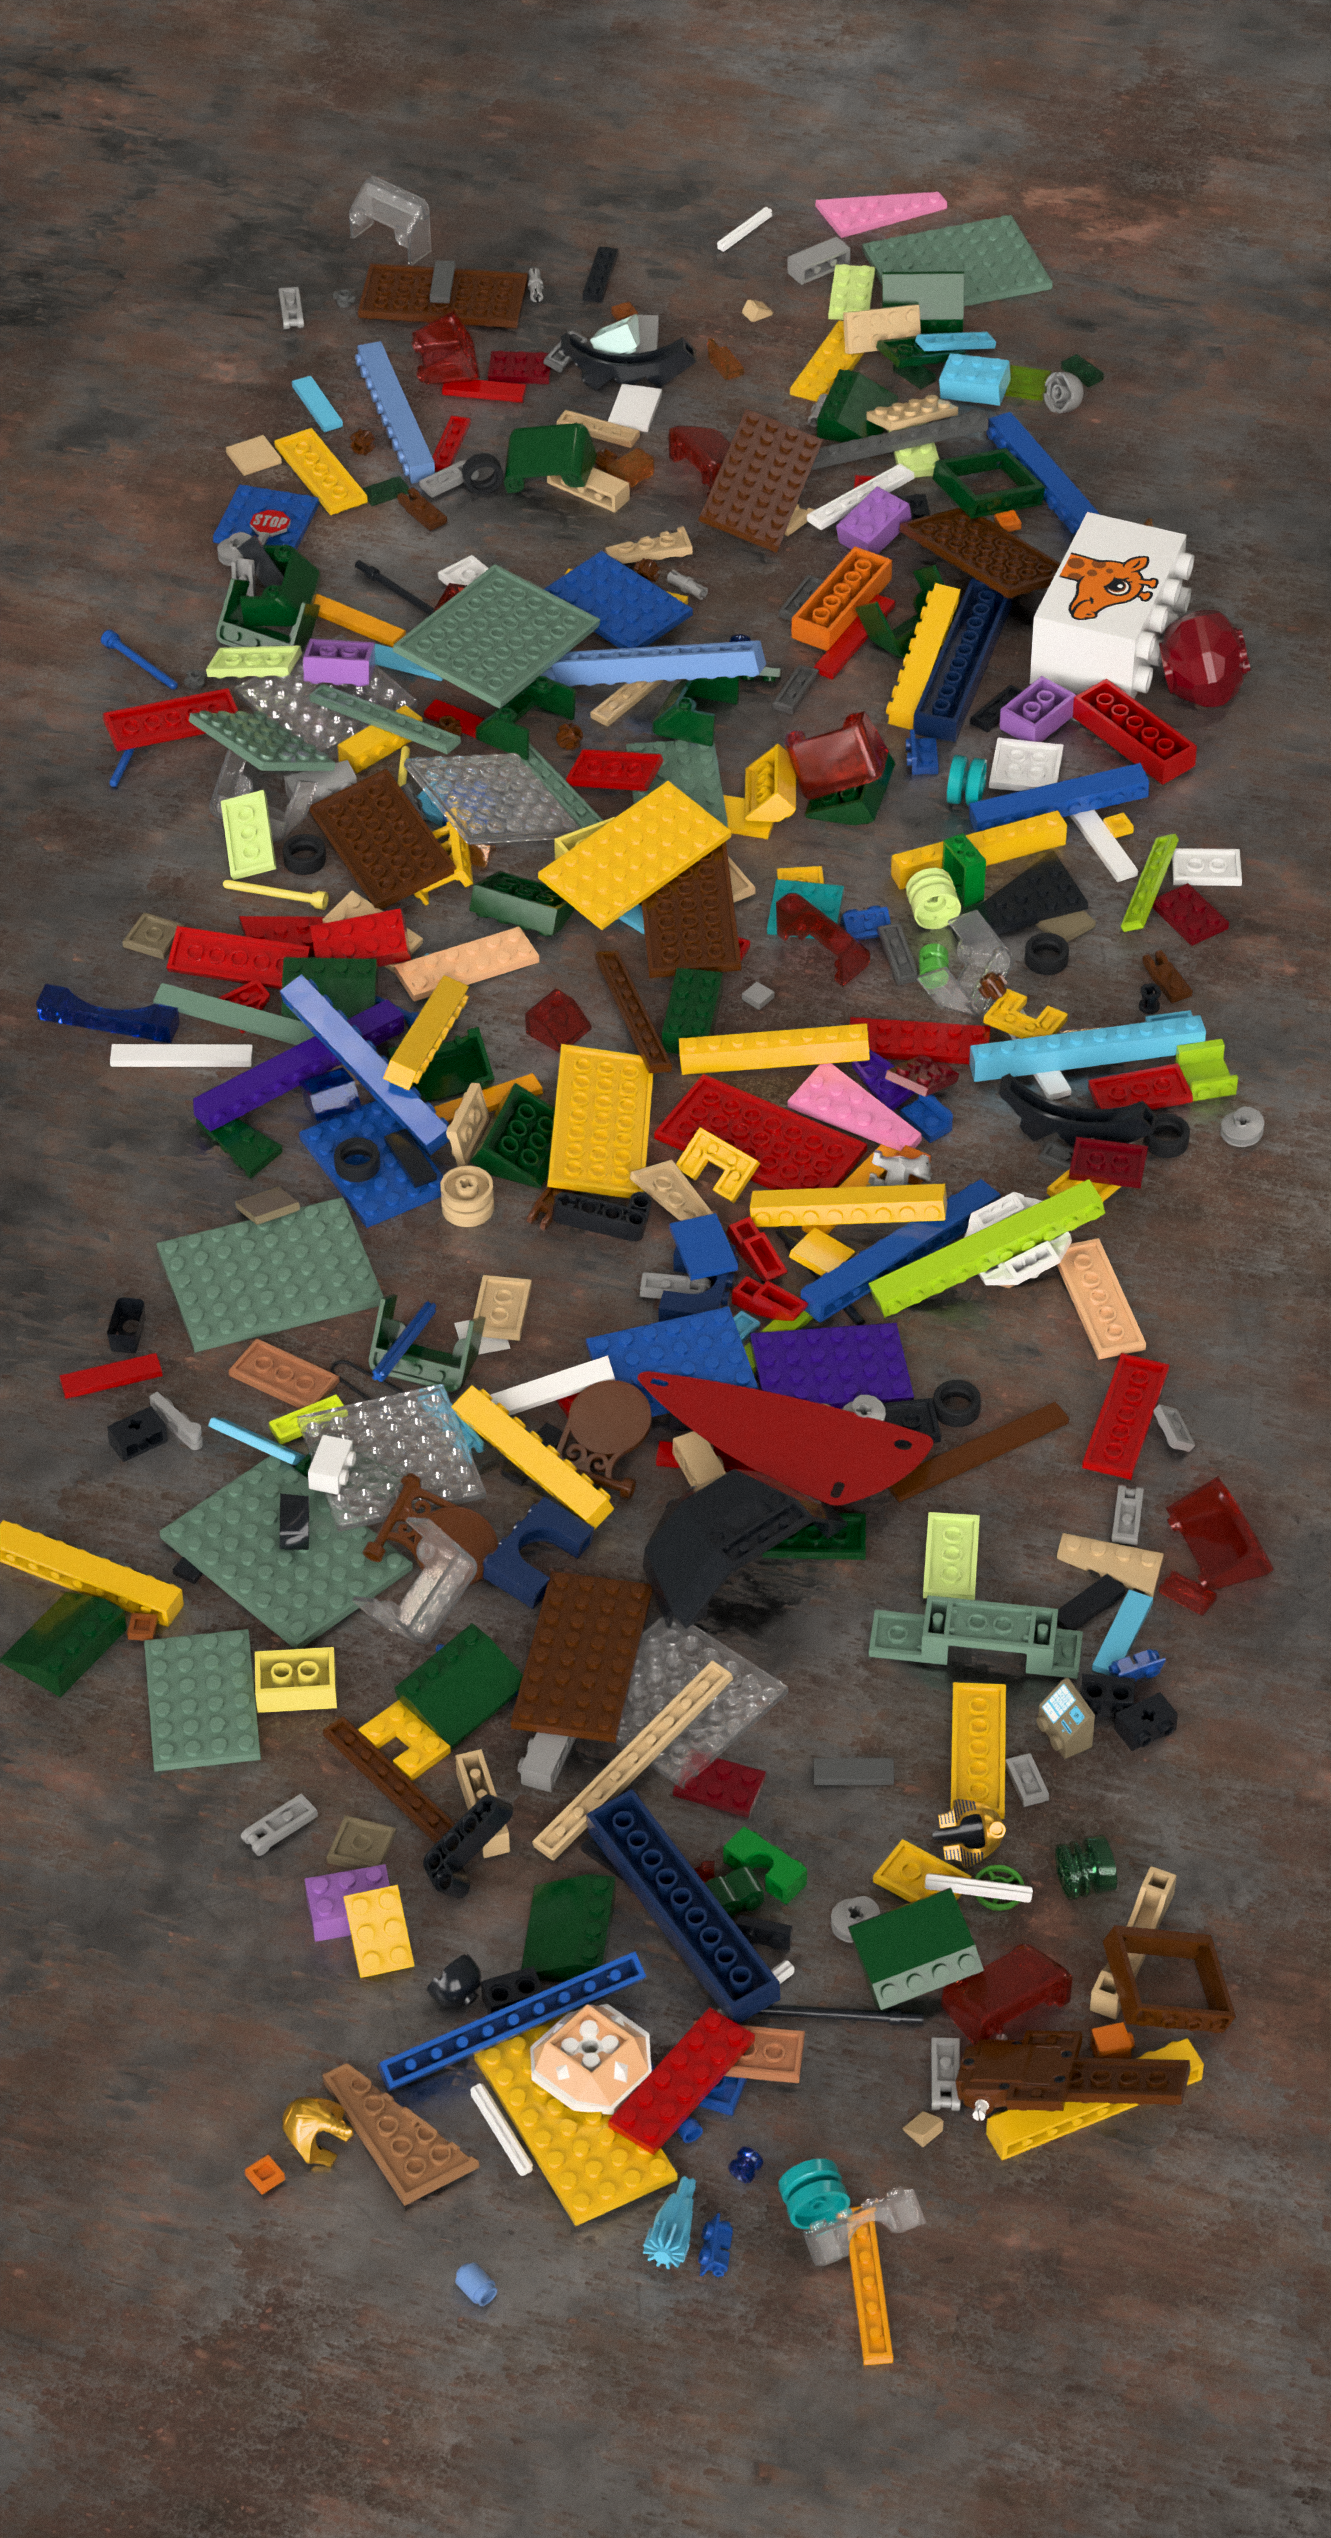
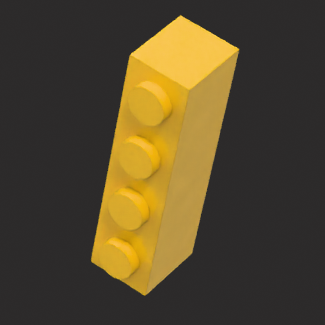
M406 705L395 711L423 722L422 717ZM370 725L338 744L339 762L348 760L354 773L357 774L410 743L411 740Z

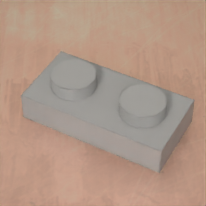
M1159 1404L1153 1410L1158 1420V1425L1162 1428L1167 1438V1443L1173 1449L1190 1452L1196 1446L1177 1409Z
M1031 1753L1005 1759V1767L1023 1807L1049 1801L1048 1790Z

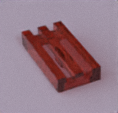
M1174 1570L1170 1573V1577L1165 1579V1583L1159 1586V1593L1201 1616L1206 1613L1217 1599L1216 1593Z

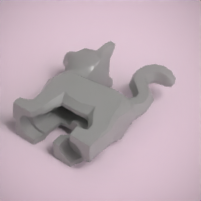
M875 1150L872 1163L886 1169L887 1176L886 1179L878 1178L876 1173H870L868 1183L871 1185L866 1187L908 1185L911 1174L921 1180L930 1181V1176H933V1173L930 1172L931 1164L929 1157L924 1154L915 1159L904 1156L886 1157L883 1156L881 1151Z

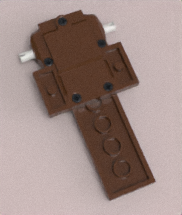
M1026 2030L1023 2040H1008L1006 2035L1002 2034L1000 2036L998 2034L995 2040L980 2039L975 2046H966L955 2082L958 2099L963 2100L965 2106L971 2107L974 2110L973 2117L978 2121L979 2117L982 2121L985 2118V2114H989L994 2108L1007 2106V2110H1045L1052 2112L1063 2111L1066 2102L1182 2105L1191 2070L1190 2060L1078 2058L1083 2041L1081 2031Z

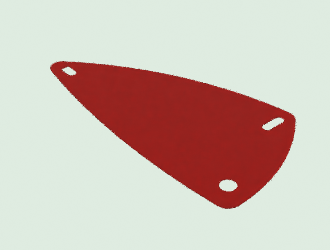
M651 1371L642 1372L637 1377L638 1381L669 1412L712 1445L757 1472L770 1476L800 1493L830 1505L839 1506L858 1501L894 1485L911 1473L923 1461L934 1443L930 1436L875 1418L860 1417L854 1412L790 1396L721 1382ZM655 1378L668 1382V1386H660L650 1382ZM897 1440H906L912 1444V1447L908 1450H901L894 1443ZM835 1483H843L845 1487L840 1497H831L830 1493Z

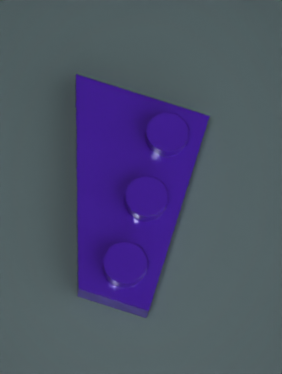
M869 1049L870 1060L853 1061L852 1068L873 1096L890 1110L894 1111L916 1092L885 1079L887 1070L895 1066Z

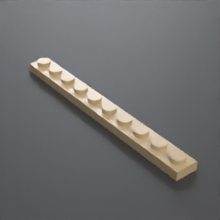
M712 1660L532 1841L534 1848L554 1861L588 1827L586 1814L616 1798L733 1680L732 1673Z

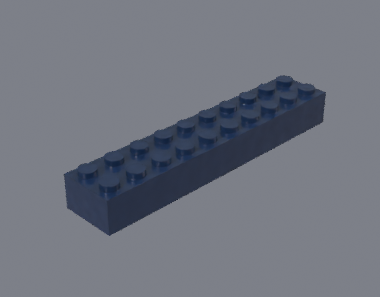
M974 578L970 580L915 710L913 729L916 735L951 742L957 741L1011 610L1012 598L1004 597L1001 593Z
M633 1789L586 1814L588 1833L727 2018L739 2024L781 2000L778 1979Z

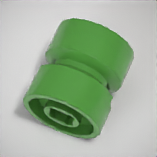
M928 944L919 951V978L925 986L940 987L949 980V956L947 949L943 945Z

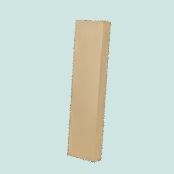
M565 410L556 421L557 425L580 423L587 427L591 437L632 448L640 437L639 430Z
M663 680L651 683L646 681H637L632 684L626 683L591 711V718L608 727L660 685Z

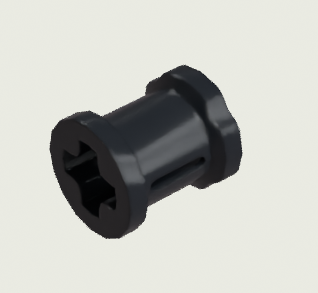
M1153 983L1144 984L1140 989L1142 1000L1139 1003V1009L1145 1014L1157 1013L1160 1009L1158 1001L1161 995L1160 987Z

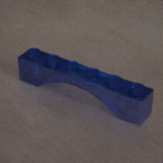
M45 984L36 1002L38 1019L165 1043L172 1042L180 1025L177 1007L153 1004L137 1009H107L81 1000L66 987Z

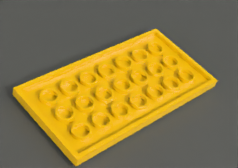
M667 781L539 871L538 879L599 929L603 930L731 838L732 831L671 782Z
M561 1044L547 1187L628 1199L636 1192H644V1190L630 1180L631 1172L646 1168L653 1073H648L640 1055Z
M562 2016L475 2054L474 2057L575 2226H578L677 2181V2173L661 2148L653 2156L608 2127V2120L613 2115L602 2114V2112L573 2111L532 2081L530 2047L564 2017Z

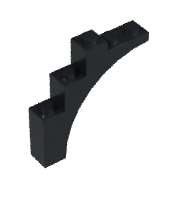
M567 332L561 336V351L565 356L573 359L578 368L582 369L581 378L583 382L588 386L590 385L594 390H597L612 378L620 385H634L644 377L650 383H654L660 388L697 362L696 349L683 337L657 350L637 354H618L592 348L578 341Z
M1010 1073L1001 1079L998 1094L1021 1117L1019 1127L1033 1142L1057 1132L1059 1137L1070 1147L1075 1145L1076 1137L1089 1139L1094 1137L1097 1140L1128 1144L1154 1133L1157 1115L1143 1101L1112 1109L1072 1107L1036 1094L1017 1081Z

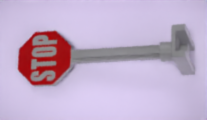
M265 510L253 515L250 527L259 535L258 540L261 544L265 545L269 537L287 532L291 521L283 511ZM233 557L231 561L232 578L250 581L246 595L256 596L254 560Z

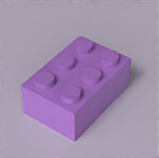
M876 486L836 525L839 543L851 550L856 546L879 554L900 533V523L912 520L909 503Z
M310 639L303 657L304 681H310L313 684L328 682L334 685H342L344 683L355 686L369 685L375 668V642Z
M1041 676L1001 708L1000 729L1019 740L1042 742L1073 717V702L1076 694Z
M385 1864L304 1879L315 1942L351 1935L343 1896L389 1887Z

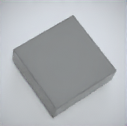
M756 981L742 993V1000L760 1010L774 998L775 992Z

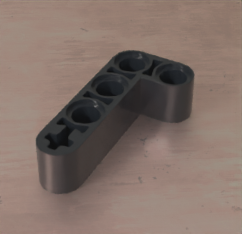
M561 1192L555 1197L552 1218L559 1224L628 1241H639L645 1233L652 1199L647 1193L636 1192L632 1194L629 1205L626 1207L573 1193Z
M490 1794L484 1795L426 1853L423 1866L438 1892L458 1899L467 1895L470 1889V1880L463 1867L509 1822L513 1814V1806L509 1801Z

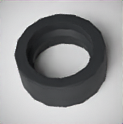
M488 453L473 455L465 462L462 468L465 485L475 494L491 493L503 481L504 475L498 459ZM491 467L494 469L493 474L485 480L475 481L471 479L472 474L480 468Z
M299 834L289 838L284 843L282 849L285 867L290 872L299 875H309L320 871L324 867L326 850L324 842L319 837L312 834ZM304 850L316 853L309 858L292 856L294 853Z
M1039 933L1027 941L1024 959L1031 971L1041 975H1054L1066 968L1069 958V947L1064 938L1053 933ZM1047 949L1057 952L1059 956L1042 958L1034 953Z
M1159 1114L1156 1118L1154 1133L1144 1137V1144L1148 1146V1151L1155 1156L1161 1158L1178 1157L1188 1148L1189 1125L1183 1118L1174 1114ZM1159 1131H1172L1178 1134L1180 1138L1173 1141H1163L1156 1138L1153 1134Z
M354 1137L346 1139L335 1149V1170L342 1179L349 1182H363L373 1178L380 1168V1152L377 1145L366 1138ZM356 1154L365 1155L370 1158L368 1162L361 1165H350L344 1162L347 1157Z
M949 1380L939 1385L933 1395L937 1420L951 1427H964L972 1424L980 1414L981 1396L978 1389L970 1382L964 1380ZM951 1397H961L971 1402L972 1405L962 1410H953L943 1405L942 1402Z

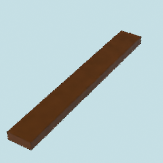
M596 952L595 959L648 1073L671 1072V1061L619 952Z
M1053 1402L918 1465L906 1477L887 1489L900 1503L1069 1424V1417L1056 1402Z
M344 1716L323 1729V1736L435 1844L456 1824Z

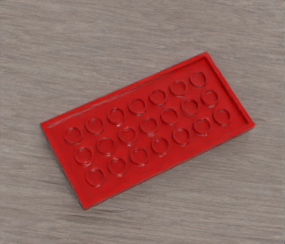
M705 1074L699 1078L654 1132V1139L684 1152L701 1127L757 1160L760 1165L750 1181L771 1190L837 1188L867 1151V1144Z

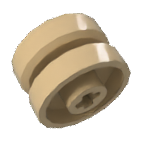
M459 1166L451 1169L443 1176L440 1182L442 1214L447 1221L461 1227H475L485 1223L494 1212L493 1180L488 1172L475 1166Z

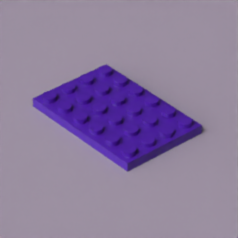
M897 1323L750 1333L753 1359L759 1387L762 1391L819 1404L824 1403L839 1409H843L845 1405L853 1402L859 1395L874 1396L882 1403L914 1400Z

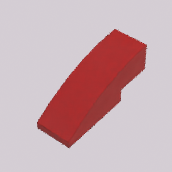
M750 1216L729 1225L726 1232L727 1237L733 1245H736V1250L743 1260L764 1282L787 1274V1269L764 1232H759Z
M746 1276L732 1291V1304L770 1319L794 1321L808 1307L807 1302L768 1280L762 1285Z

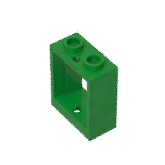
M964 833L943 840L942 869L950 874L961 905L965 908L984 901L986 859Z

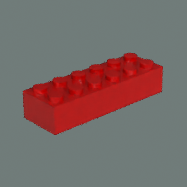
M1108 679L1099 682L1074 697L1073 718L1134 764L1141 763L1144 771L1162 785L1195 766L1197 746Z

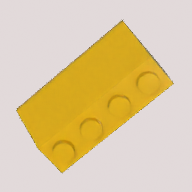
M776 744L745 769V819L747 821L780 822L785 817H790L796 810V759L779 744Z

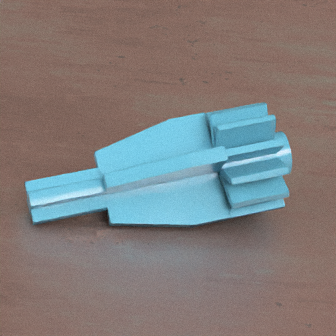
M686 2176L681 2178L676 2194L669 2195L656 2215L653 2228H649L643 2245L645 2246L643 2254H649L648 2261L655 2259L657 2261L656 2266L658 2267L660 2263L666 2264L667 2269H670L671 2264L679 2267L680 2262L683 2263L690 2246L693 2214L692 2196L696 2188V2180L694 2178L688 2179Z

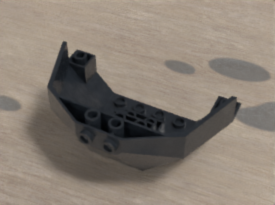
M732 1469L698 1486H692L684 1495L679 1498H673L667 1503L666 1510L645 1547L643 1568L667 1628L672 1626L674 1615L687 1629L707 1616L709 1600L727 1577L810 1523H813L827 1539L847 1527L848 1523L832 1506L800 1493L761 1472Z

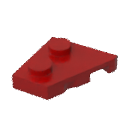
M256 979L218 997V999L263 1010L270 1001V994L259 979ZM239 1029V1031H240L242 1034L246 1032V1031H244V1030H240V1029Z

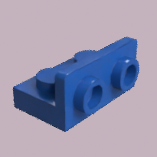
M910 729V738H905L906 751H910L907 752V766H911L912 775L938 774L936 738H915L914 729Z
M876 905L862 911L857 909L848 910L842 914L840 923L841 926H844L847 942L879 937L877 928L889 925L891 921L888 908H880V906Z
M919 1094L918 1100L900 1109V1117L919 1131L921 1136L929 1143L952 1131V1112L949 1108L944 1107L933 1094L927 1097Z

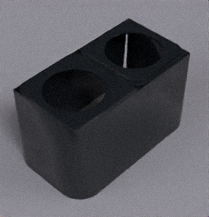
M122 1297L116 1301L107 1330L111 1351L122 1353L137 1352L146 1321L143 1300ZM128 1320L139 1322L135 1332H126L123 1329V1324Z
M280 1493L281 1550H309V1496Z

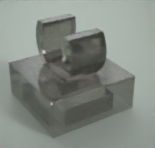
M483 1443V1452L478 1453L474 1447L471 1448L472 1470L476 1477L499 1468L500 1453L496 1447L490 1449L489 1444Z

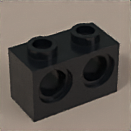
M1082 1674L1081 1696L1093 1711L1095 1717L1115 1718L1117 1712L1134 1704L1135 1678Z
M534 1966L481 1981L482 1999L488 2015L543 1991Z

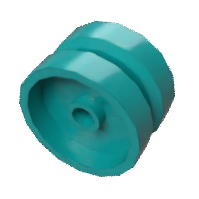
M954 755L949 773L947 803L959 805L964 795L967 806H969V803L982 801L986 785V759L974 758L969 767V761L966 756Z
M823 2158L801 2162L784 2173L778 2182V2190L783 2202L786 2204V2211L790 2221L797 2228L815 2229L826 2226L845 2214L850 2206V2197L846 2187L842 2184V2177L838 2167L832 2160Z

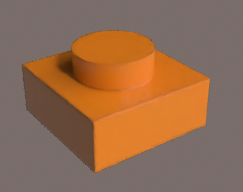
M1015 510L994 514V522L1008 532L1021 529V521Z
M266 2155L245 2169V2176L261 2195L285 2180L284 2172L269 2155Z

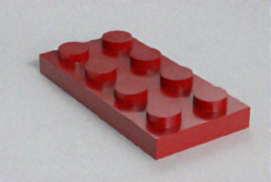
M582 749L566 781L570 786L647 791L664 760L661 754Z
M1178 1063L1088 1080V1089L1097 1109L1124 1107L1143 1101L1151 1110L1193 1102V1094Z

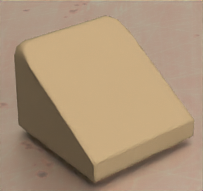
M751 299L747 300L742 310V313L751 322L761 320L773 314L772 310L763 302Z
M922 2111L903 2127V2131L920 2146L924 2147L943 2131V2120Z

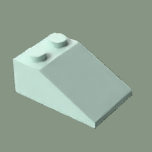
M637 314L599 329L590 339L593 348L618 354L623 352L624 354H631L635 352V347L640 344Z

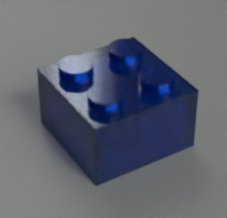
M344 1067L299 1081L305 1107L316 1121H329L335 1115L341 1113L350 1114L357 1108L362 1107L355 1081Z

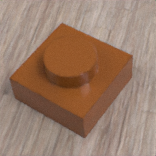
M630 302L611 307V314L617 321L634 314L638 315V312Z
M132 1613L127 1632L128 1640L144 1641L154 1639L158 1625V1616L155 1614Z

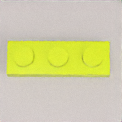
M336 1394L270 1421L269 1429L278 1443L282 1445L348 1418V1411Z

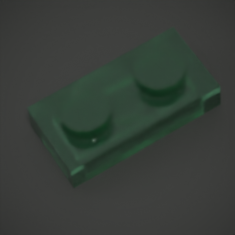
M1078 354L1061 362V369L1077 376L1081 383L1088 388L1104 380V373Z
M893 364V372L919 389H923L936 381V374L923 366L898 368Z
M400 476L362 488L371 506L396 499L400 493L407 495L409 489Z

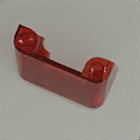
M455 311L412 333V347L416 353L420 352L423 365L417 366L418 371L416 372L421 383L425 382L426 385L467 382L480 378L474 342Z
M682 425L670 428L669 458L674 463L686 458L701 473L702 483H707L711 491L730 443L715 428Z
M865 711L848 715L841 729L807 739L803 731L794 730L786 734L784 740L797 782L806 799L818 798L876 781L884 772L889 751Z
M789 893L776 902L777 935L784 941L789 936H798V939L802 941L810 934L839 958L834 962V967L838 969L835 974V981L842 987L869 965L870 951L801 895Z
M1219 1476L1166 1507L1170 1518L1167 1519L1169 1525L1174 1532L1180 1531L1200 1566L1201 1574L1198 1575V1578L1205 1589L1210 1587L1213 1591L1265 1576L1275 1570L1243 1511Z
M1020 1944L1012 1952L984 1966V1971L946 1985L943 1989L941 2006L973 2046H975L979 2040L989 2039L995 2031L998 2035L1003 2032V2024L1043 2002L1048 2007L1053 2005L1054 2002L1058 2008L1070 2003L1073 1978L1065 1967L1031 1944Z

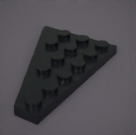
M1050 852L952 925V933L961 946L1039 923V921L1088 909V901L1056 853Z

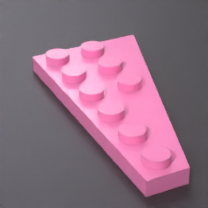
M939 192L822 199L816 200L815 207L840 238L947 209V201Z
M832 1063L820 1064L787 1101L788 1108L897 1151H901L905 1145L915 1149L922 1141L919 1131Z

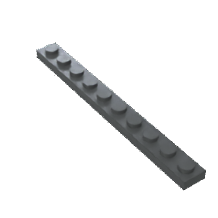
M983 411L844 443L832 444L819 449L811 470L988 430V423Z

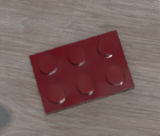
M491 351L488 381L549 384L551 367L543 364L545 357L549 353Z
M1189 883L1156 897L1152 906L1191 946L1229 928V922Z
M919 1055L888 1069L885 1079L927 1097L957 1083L960 1074L953 1071L952 1067L948 1065H939L933 1062L930 1057Z
M1076 1137L1069 1179L1079 1181L1089 1179L1094 1183L1141 1189L1148 1146Z
M691 1750L673 1789V1796L749 1818L765 1782L766 1771Z

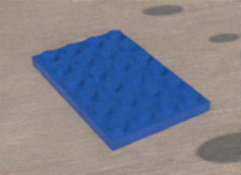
M600 551L543 589L601 619L600 626L593 632L620 649L647 647L693 615V608L603 551Z
M377 1100L299 1132V1139L366 1228L441 1197L440 1182L443 1178L436 1165L415 1141L436 1173L437 1180L414 1188L384 1141V1136L400 1131L403 1128ZM354 1137L366 1138L377 1145L380 1152V1168L373 1178L363 1182H349L337 1174L334 1164V1152L336 1147L346 1139ZM356 1154L347 1157L344 1162L350 1165H361L368 1162L370 1158L365 1155Z
M729 1306L586 1339V1346L591 1361L608 1356L615 1380L629 1383L638 1388L649 1402L652 1417L667 1414L669 1411L638 1381L637 1377L642 1372L651 1371L758 1389ZM655 1378L650 1382L660 1386H668V1382Z

